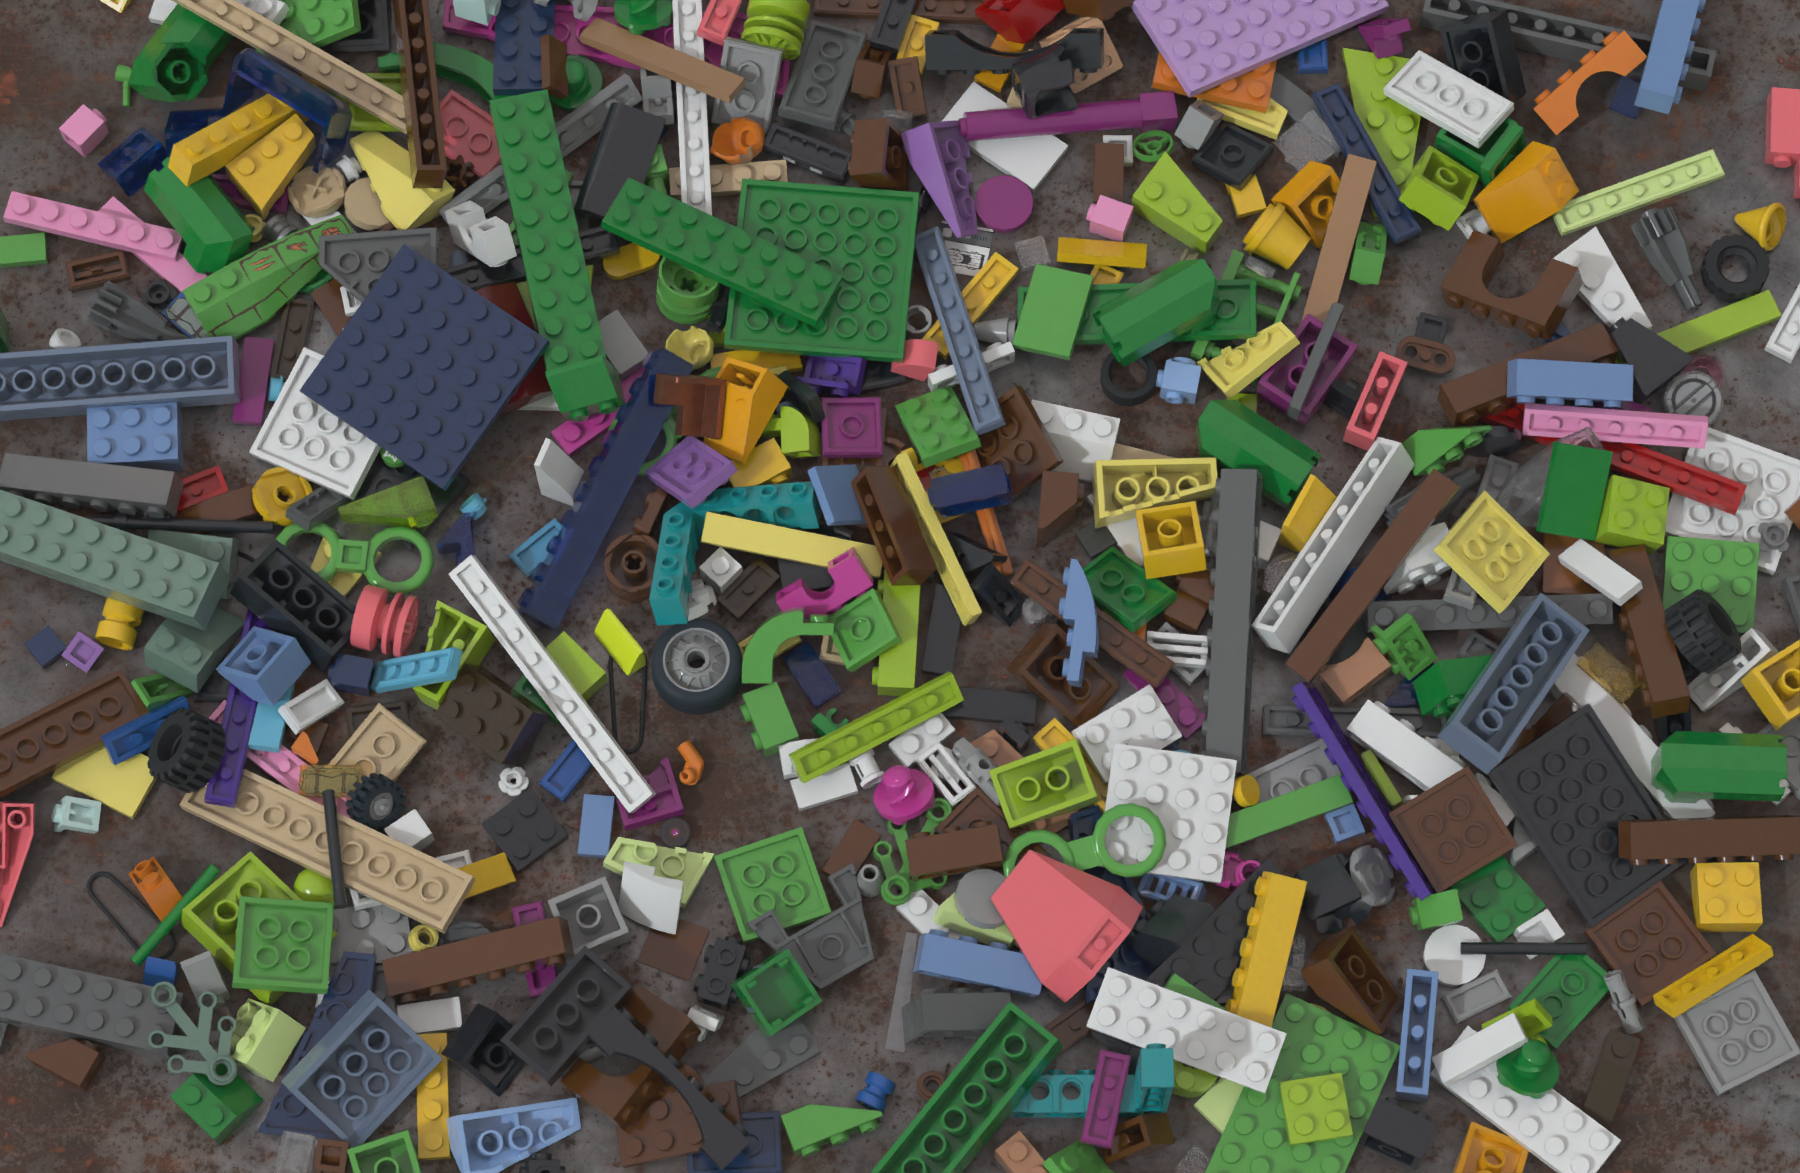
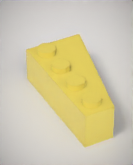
M1216 458L1096 460L1091 471L1095 529L1136 518L1135 510L1200 501L1213 497L1216 492Z

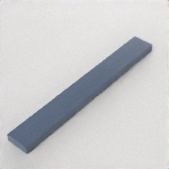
M939 226L917 234L914 248L975 432L979 436L1006 425L942 232Z

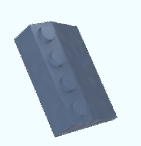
M369 989L281 1082L343 1141L350 1142V1147L354 1148L365 1142L443 1058Z

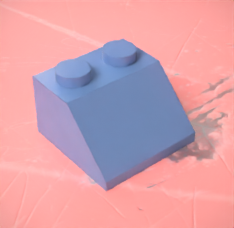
M254 626L216 670L252 700L274 706L311 662L295 637Z

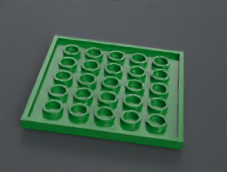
M742 178L737 227L842 275V282L816 327L730 288L724 349L834 358L852 356L871 361L903 363L919 192Z

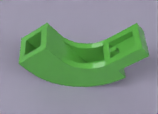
M805 607L790 608L768 618L755 631L746 647L742 661V683L772 684L774 681V656L778 647L787 639L798 635H834L835 619H828L827 614H811L810 619H805Z

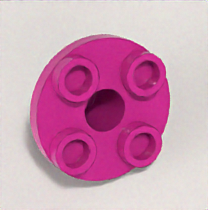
M903 765L890 767L882 775L883 779L874 791L873 800L877 811L881 816L891 820L896 825H902L908 820L921 815L935 804V789L930 777L920 770L909 769Z

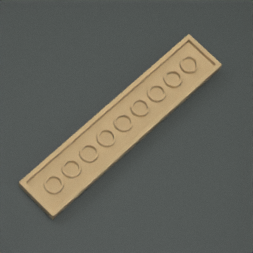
M244 769L236 808L205 803L204 798L208 783L203 788L200 787L196 792L186 793L179 804L183 810L332 880L324 806ZM337 812L345 887L445 934L474 884V877Z

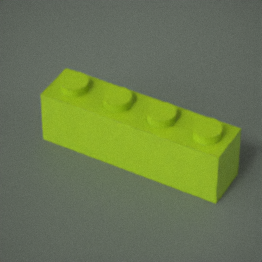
M886 570L884 571V580L878 579L877 591L881 598H883V602L902 641L878 655L879 667H873L872 685H878V695L902 696L915 689L921 585L892 586Z

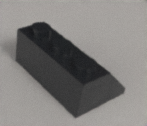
M1507 10L1479 13L1439 27L1449 67L1513 103L1526 94Z

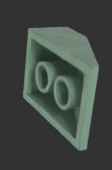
M149 530V540L220 563L230 575L221 598L233 599L230 592L235 583L240 539Z
M217 606L205 631L168 618L159 626L144 647L145 666L198 693L242 632L245 621Z

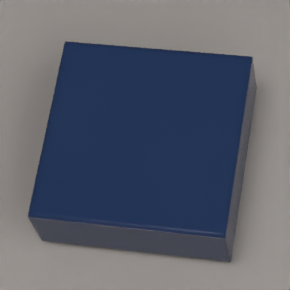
M49 625L24 643L43 669L60 658L66 649V646Z

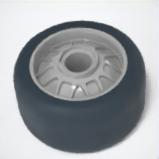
M697 618L688 621L687 624H674L659 637L653 648L651 672L654 685L661 698L669 706L680 712L692 715L715 712L727 705L740 688L742 683V653L734 636L725 627L714 621ZM694 660L705 661L704 665L700 668H692L688 665Z

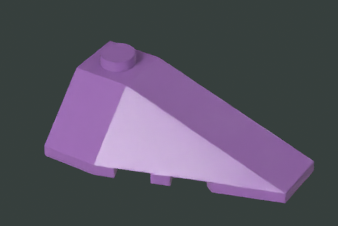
M958 120L929 122L901 133L904 142L903 148L910 164L955 236L961 238L977 235L975 201L969 195L968 186L973 183L972 173L967 172L966 159L970 158V147L968 141L965 140V136H960Z

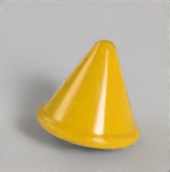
M1775 202L1765 207L1738 213L1735 215L1734 220L1762 248L1770 251L1778 245L1783 236L1786 226V210L1781 203Z

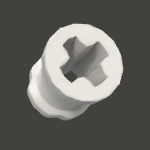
M873 749L848 761L850 766L855 767L861 779L860 784L863 789L873 787L883 779L884 771H880L873 757L875 755Z

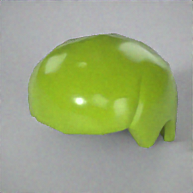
M307 868L298 874L293 885V892L303 901L334 903L332 880Z

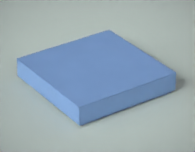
M856 464L814 466L808 470L828 526L867 524L851 485L852 480L859 474Z

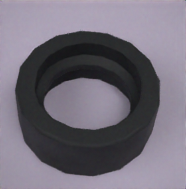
M1112 352L1107 355L1102 363L1100 383L1104 394L1109 400L1122 406H1135L1150 398L1155 390L1157 368L1155 361L1149 354L1134 361L1145 369L1146 382L1139 390L1132 392L1122 391L1113 384L1111 372L1114 366L1120 362L1116 360Z

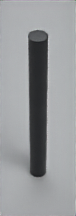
M327 789L322 792L334 907L336 909H343L347 907L335 791Z
M1461 942L1460 953L1461 955H1587V943Z

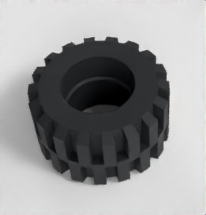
M1696 589L1665 610V622L1673 642L1682 655L1701 672L1711 673L1742 651L1740 637L1733 621L1718 601L1703 590Z
M180 708L178 711L172 712L168 718H165L161 726L158 727L150 744L147 764L151 776L185 793L196 792L200 787L203 788L208 783V780L212 779L224 755L226 738H224L225 731L221 728L222 725L188 708Z

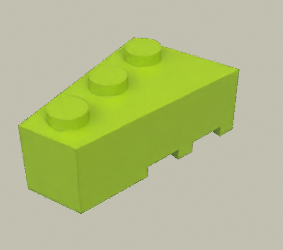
M1165 151L1133 194L1131 206H1134L1133 212L1205 256L1220 236L1223 220Z
M437 600L436 614L433 625L429 628V640L425 652L451 647L462 650L457 672L458 676L465 663L479 666L496 639L486 625ZM455 680L413 687V690L423 703L438 710Z

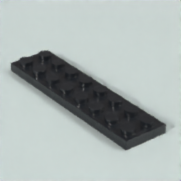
M1268 858L1262 861L1215 908L1184 945L1159 964L1144 981L1164 987L1171 975L1175 973L1214 1000L1232 983L1233 974L1240 967L1242 959L1239 953L1240 945L1243 938H1247L1249 930L1247 917L1251 907L1255 906L1257 895H1255L1254 890L1258 877H1262L1263 871L1285 875ZM1303 901L1299 915L1305 910ZM1092 1030L1090 1033L1107 1051L1131 1056L1128 1073L1135 1075L1141 1047Z

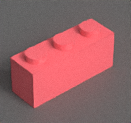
M1379 352L1346 428L1343 438L1344 442L1366 451L1370 449L1385 420L1408 362L1384 352Z

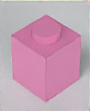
M84 104L59 128L64 141L85 158L109 134L105 124L107 121L105 116L95 108L91 111Z
M1100 195L1097 204L1091 203L1086 220L1090 221L1089 232L1117 242H1123L1132 220L1134 206Z

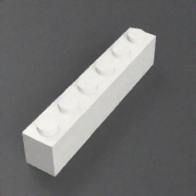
M1367 700L1345 732V735L1366 750L1371 749L1377 758L1424 791H1427L1467 766L1457 756L1451 755L1448 757L1441 752V746L1427 736L1423 739L1415 733L1416 728L1404 719L1398 721L1389 715L1390 709L1379 701L1373 703ZM1476 773L1474 776L1507 827L1515 817L1514 813L1501 793L1490 787L1492 782L1482 774Z

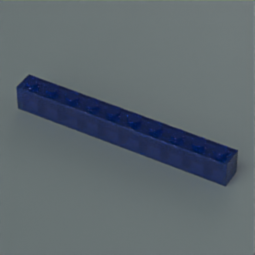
M665 348L657 349L654 352L651 351L645 358L642 365L645 370L640 378L637 377L629 389V393L632 395L627 404H622L617 411L615 419L618 421L613 431L609 430L604 436L601 443L604 448L600 456H595L588 467L589 477L585 483L582 482L578 486L574 494L576 501L572 509H567L561 518L560 525H562L558 536L554 535L546 547V551L549 552L546 559L536 566L532 574V578L535 580L530 589L526 588L519 598L518 604L521 606L518 613L546 630H556L673 407V405L653 403L656 373L690 375L694 367L691 363Z

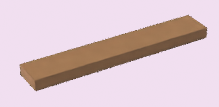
M597 17L580 34L581 43L729 104L745 86L744 77L641 35L632 34L629 30Z
M1352 154L1347 156L1301 322L1307 314H1310L1324 323L1332 303L1338 302L1377 161Z

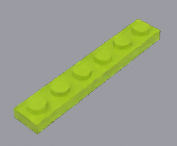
M947 672L788 755L800 782L806 783L964 701L953 673Z

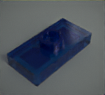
M809 642L783 657V662L815 709H818L842 693L840 687Z

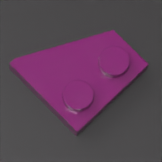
M668 758L660 761V766L649 776H643L656 795L634 813H629L620 800L616 799L625 831L685 814Z

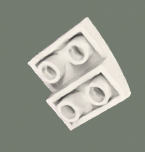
M625 861L618 905L620 912L642 925L676 935L684 881L654 876L655 867Z

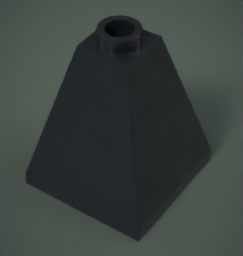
M1622 317L1609 327L1612 332L1610 337L1618 349L1617 360L1619 364L1633 365V401L1638 404H1642L1683 372L1693 360L1688 353L1632 318L1626 321Z

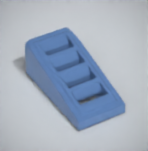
M1147 873L1142 876L1136 890L1139 897L1154 903L1160 898L1165 902L1176 894L1178 887L1182 888L1180 896L1188 898L1190 892H1192L1190 899L1204 902L1207 895L1204 883L1190 879ZM1154 878H1158L1159 881L1155 891H1149ZM1168 882L1170 883V886L1165 896L1162 895L1166 883Z

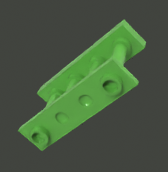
M1233 249L1221 280L1256 279L1258 286L1285 295L1279 310L1257 302V315L1275 321L1274 324L1279 321L1283 323L1291 301L1297 303L1303 287L1298 284L1300 274L1294 272L1290 284L1249 270L1247 265L1243 264L1244 253ZM1211 340L1196 341L1191 351L1190 359L1197 362L1205 357L1206 359H1210V357L1215 358L1221 355L1220 350L1222 348L1215 346V342ZM1265 372L1252 381L1251 386L1257 388L1258 382Z

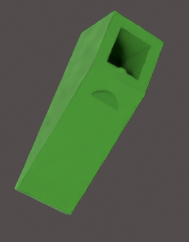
M1490 425L1423 429L1410 436L1402 445L1415 464L1412 468L1415 476L1429 475L1433 468L1442 473L1445 470L1444 466L1462 458L1464 456L1463 451L1467 448L1480 444L1483 441L1482 437L1492 428Z
M809 1104L781 1115V1122L794 1155L802 1154L803 1157H809L821 1151L820 1146L830 1142L833 1146L848 1141L850 1134L858 1131L866 1134L879 1128L878 1123L883 1122V1115L881 1111Z

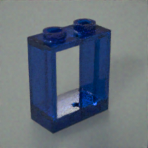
M1002 463L932 478V488L927 489L930 505L933 506L934 511H939L943 518L1014 503L1009 476Z

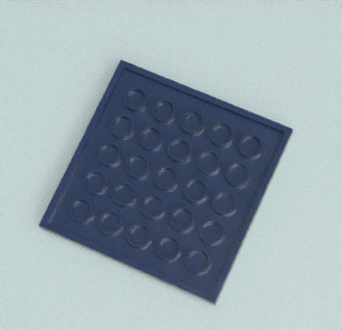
M404 244L299 391L446 491L547 349L550 342Z

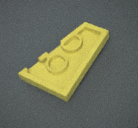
M1272 98L1269 99L1266 114L1201 99L1223 113L1222 120L1275 140L1279 136L1288 110Z
M1279 321L1257 332V336L1248 338L1246 343L1234 349L1228 346L1220 350L1221 355L1209 361L1205 357L1196 363L1198 366H1202L1201 370L1230 400L1299 345L1300 342Z

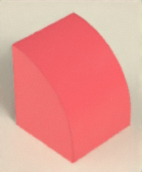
M922 339L905 340L903 363L892 362L891 372L924 382L928 374L935 370L939 344Z

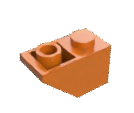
M154 856L149 860L141 861L134 867V870L128 873L158 919L162 922L182 898L174 884Z

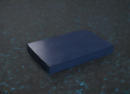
M780 1111L741 1113L743 1127L749 1133L746 1138L750 1143L723 1170H720L703 1152L688 1155V1173H783Z

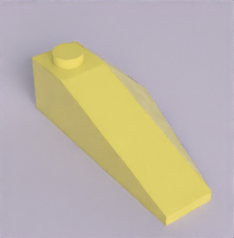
M365 131L351 138L349 143L362 170L367 172L371 180V189L373 193H377L381 201L380 207L383 214L398 230L416 229L441 215L438 209L449 202L455 192V189L445 179L443 188L413 189L410 158L407 150L378 131Z

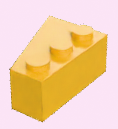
M294 114L225 165L229 180L263 221L268 216L270 209L277 199H280L285 192L284 189L291 179L296 176L316 148L314 134L299 116Z

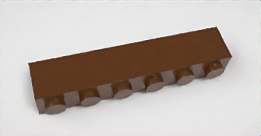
M1600 322L1440 385L1437 400L1453 427L1469 426L1486 415H1497L1507 407L1515 404L1522 405L1517 403V398H1507L1508 361L1514 359H1536L1615 364L1618 349L1604 325Z
M1645 545L1609 550L1608 558L1639 579L1643 586V589L1621 606L1612 601L1614 606H1619L1621 612L1618 613L1620 629L1627 632L1628 638H1626L1625 642L1628 656H1634L1635 664H1633L1636 682L1641 681L1643 689L1640 691L1643 707H1649L1652 718L1688 712L1689 690L1675 644L1666 626L1665 611Z
M1797 815L1618 820L1619 858L1629 859L1630 865H1649V859H1659V864H1678V858H1688V863H1707V857H1717V862H1736V856H1746V861H1765V855H1774L1775 860H1793V854H1800V816Z
M556 916L382 960L388 997L400 1000V1003H411L419 1000L418 995L429 993V996L443 995L448 993L447 988L458 986L459 989L471 988L477 985L478 980L488 978L490 982L499 981L507 978V973L517 971V974H527L536 971L535 966L547 964V967L559 966L566 963L565 959L575 956L568 920Z

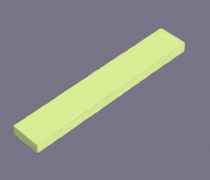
M1711 149L1572 199L1560 211L1553 214L1552 217L1562 237L1723 179L1725 173L1714 150Z

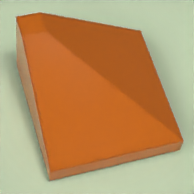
M302 731L291 746L292 752L311 768L319 771L321 769L319 759L308 735Z

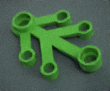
M935 798L934 806L926 810L927 821L921 832H930V835H934V829L951 813V805L947 800ZM934 810H941L944 816L937 818L932 812ZM888 820L887 829L895 837L903 865L897 874L891 858V844L887 841H879L875 844L873 855L876 860L880 861L886 878L881 885V896L884 901L890 905L899 906L905 904L910 899L912 892L930 887L935 890L944 888L947 876H943V882L939 884L933 882L932 878L919 881L910 879L911 875L905 840L909 839L905 830L906 823L902 824V828L897 830L891 826L892 821ZM885 847L888 850V854L880 855L877 849ZM898 887L902 893L900 895H893L890 889Z

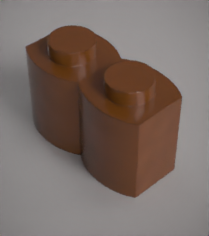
M1204 570L1178 574L1174 585L1178 586L1175 591L1177 593V600L1163 610V621L1191 635L1198 633L1208 614L1209 600L1211 597H1214L1215 586L1211 585V572Z

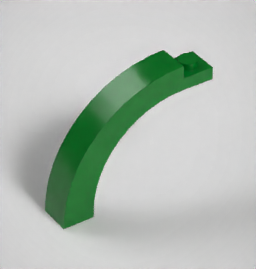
M433 43L437 78L447 79L466 86L481 96L488 104L489 100L514 96H494V64L459 47ZM389 53L385 56L377 57L380 73H400L398 53Z

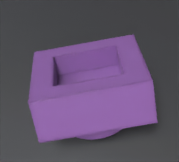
M79 630L61 656L87 673L105 646L82 630Z

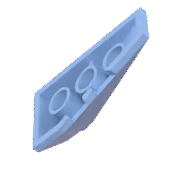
M577 1097L446 1118L450 1148L461 1173H499L516 1162L581 1129Z

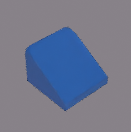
M147 956L143 984L154 987L157 983L166 981L175 987L180 971L179 964L174 961Z

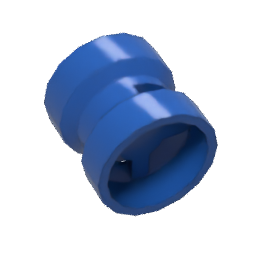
M869 1071L865 1078L867 1087L858 1092L855 1101L869 1110L881 1111L883 1114L887 1106L886 1096L893 1094L896 1084L878 1073Z

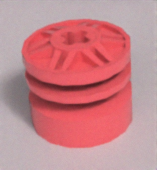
M369 584L366 585L357 602L350 635L352 647L373 651L381 639V652L384 655H389L393 650V655L396 658L406 656L418 628L419 598L410 595L405 601V595L398 592L389 604V592L387 589Z

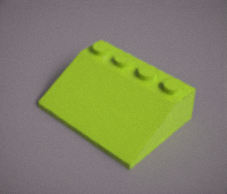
M251 851L182 909L181 925L208 951L210 950L212 955L232 974L234 970L240 896L303 901ZM333 929L331 943L337 937V933ZM249 989L263 1004L271 1006L286 993V991Z

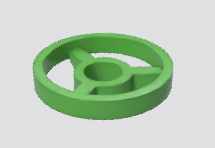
M1161 130L1144 132L1133 141V153L1142 161L1156 162L1164 154L1163 148L1168 141L1170 145L1165 151L1168 155L1172 153L1174 149L1173 138L1169 133ZM1154 136L1163 137V138H1162L1161 140H1159V141H1158V140H1151V141H1149V142H1147V143L1141 142L1142 140H1144V139H1146V138H1149V137H1154ZM1138 147L1144 151L1146 155L1139 153L1136 148Z

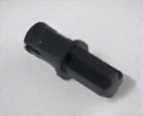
M728 286L721 288L717 300L712 303L710 308L711 315L707 326L712 334L714 332H723L726 325L730 287Z

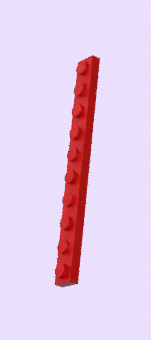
M1525 404L1512 405L1497 415L1489 414L1478 420L1493 426L1508 427L1509 432L1518 429L1522 433ZM1522 435V437L1552 448L1554 441L1612 451L1611 470L1646 483L1668 487L1670 492L1732 515H1736L1747 485L1635 443Z

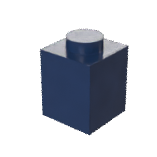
M338 653L336 662H331L328 680H331L336 691L370 697L376 664L374 659Z

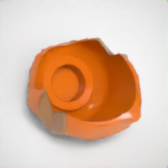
M733 117L729 122H723L717 127L709 152L732 165L750 163L763 149L765 130L761 124L747 117Z

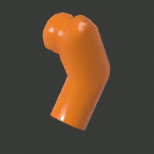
M687 740L677 748L686 761L683 771L679 774V778L683 784L691 786L701 779L705 763L691 741Z

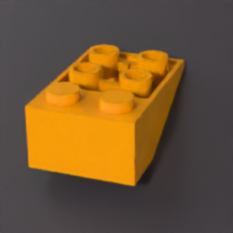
M727 357L716 378L726 380L721 438L717 440L704 437L703 443L724 457L745 464L788 386L767 368Z

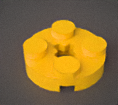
M275 467L265 471L253 486L252 498L257 511L263 516L264 521L274 522V526H289L294 522L286 517V509L312 493L313 490L306 479L300 476L297 477L283 467ZM278 492H281L284 496L288 495L289 499L286 502L281 501L277 497Z

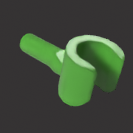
M118 65L115 72V80L124 82L123 107H130L131 85L128 83L132 69L129 66Z

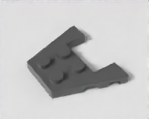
M853 863L827 878L843 906L792 936H787L772 909L747 923L749 929L775 952L788 948L810 983L818 990L823 989L874 959Z

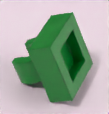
M834 707L827 712L826 717L819 712L811 720L812 730L820 737H823L848 724L849 720L845 718L840 724L833 723L832 718L837 714V709Z

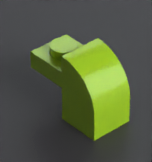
M780 406V415L771 416L761 437H781V453L792 459L821 456L820 431L815 421L792 407Z

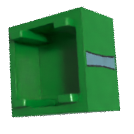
M788 948L780 949L730 984L764 1036L774 1035L822 1002V999Z

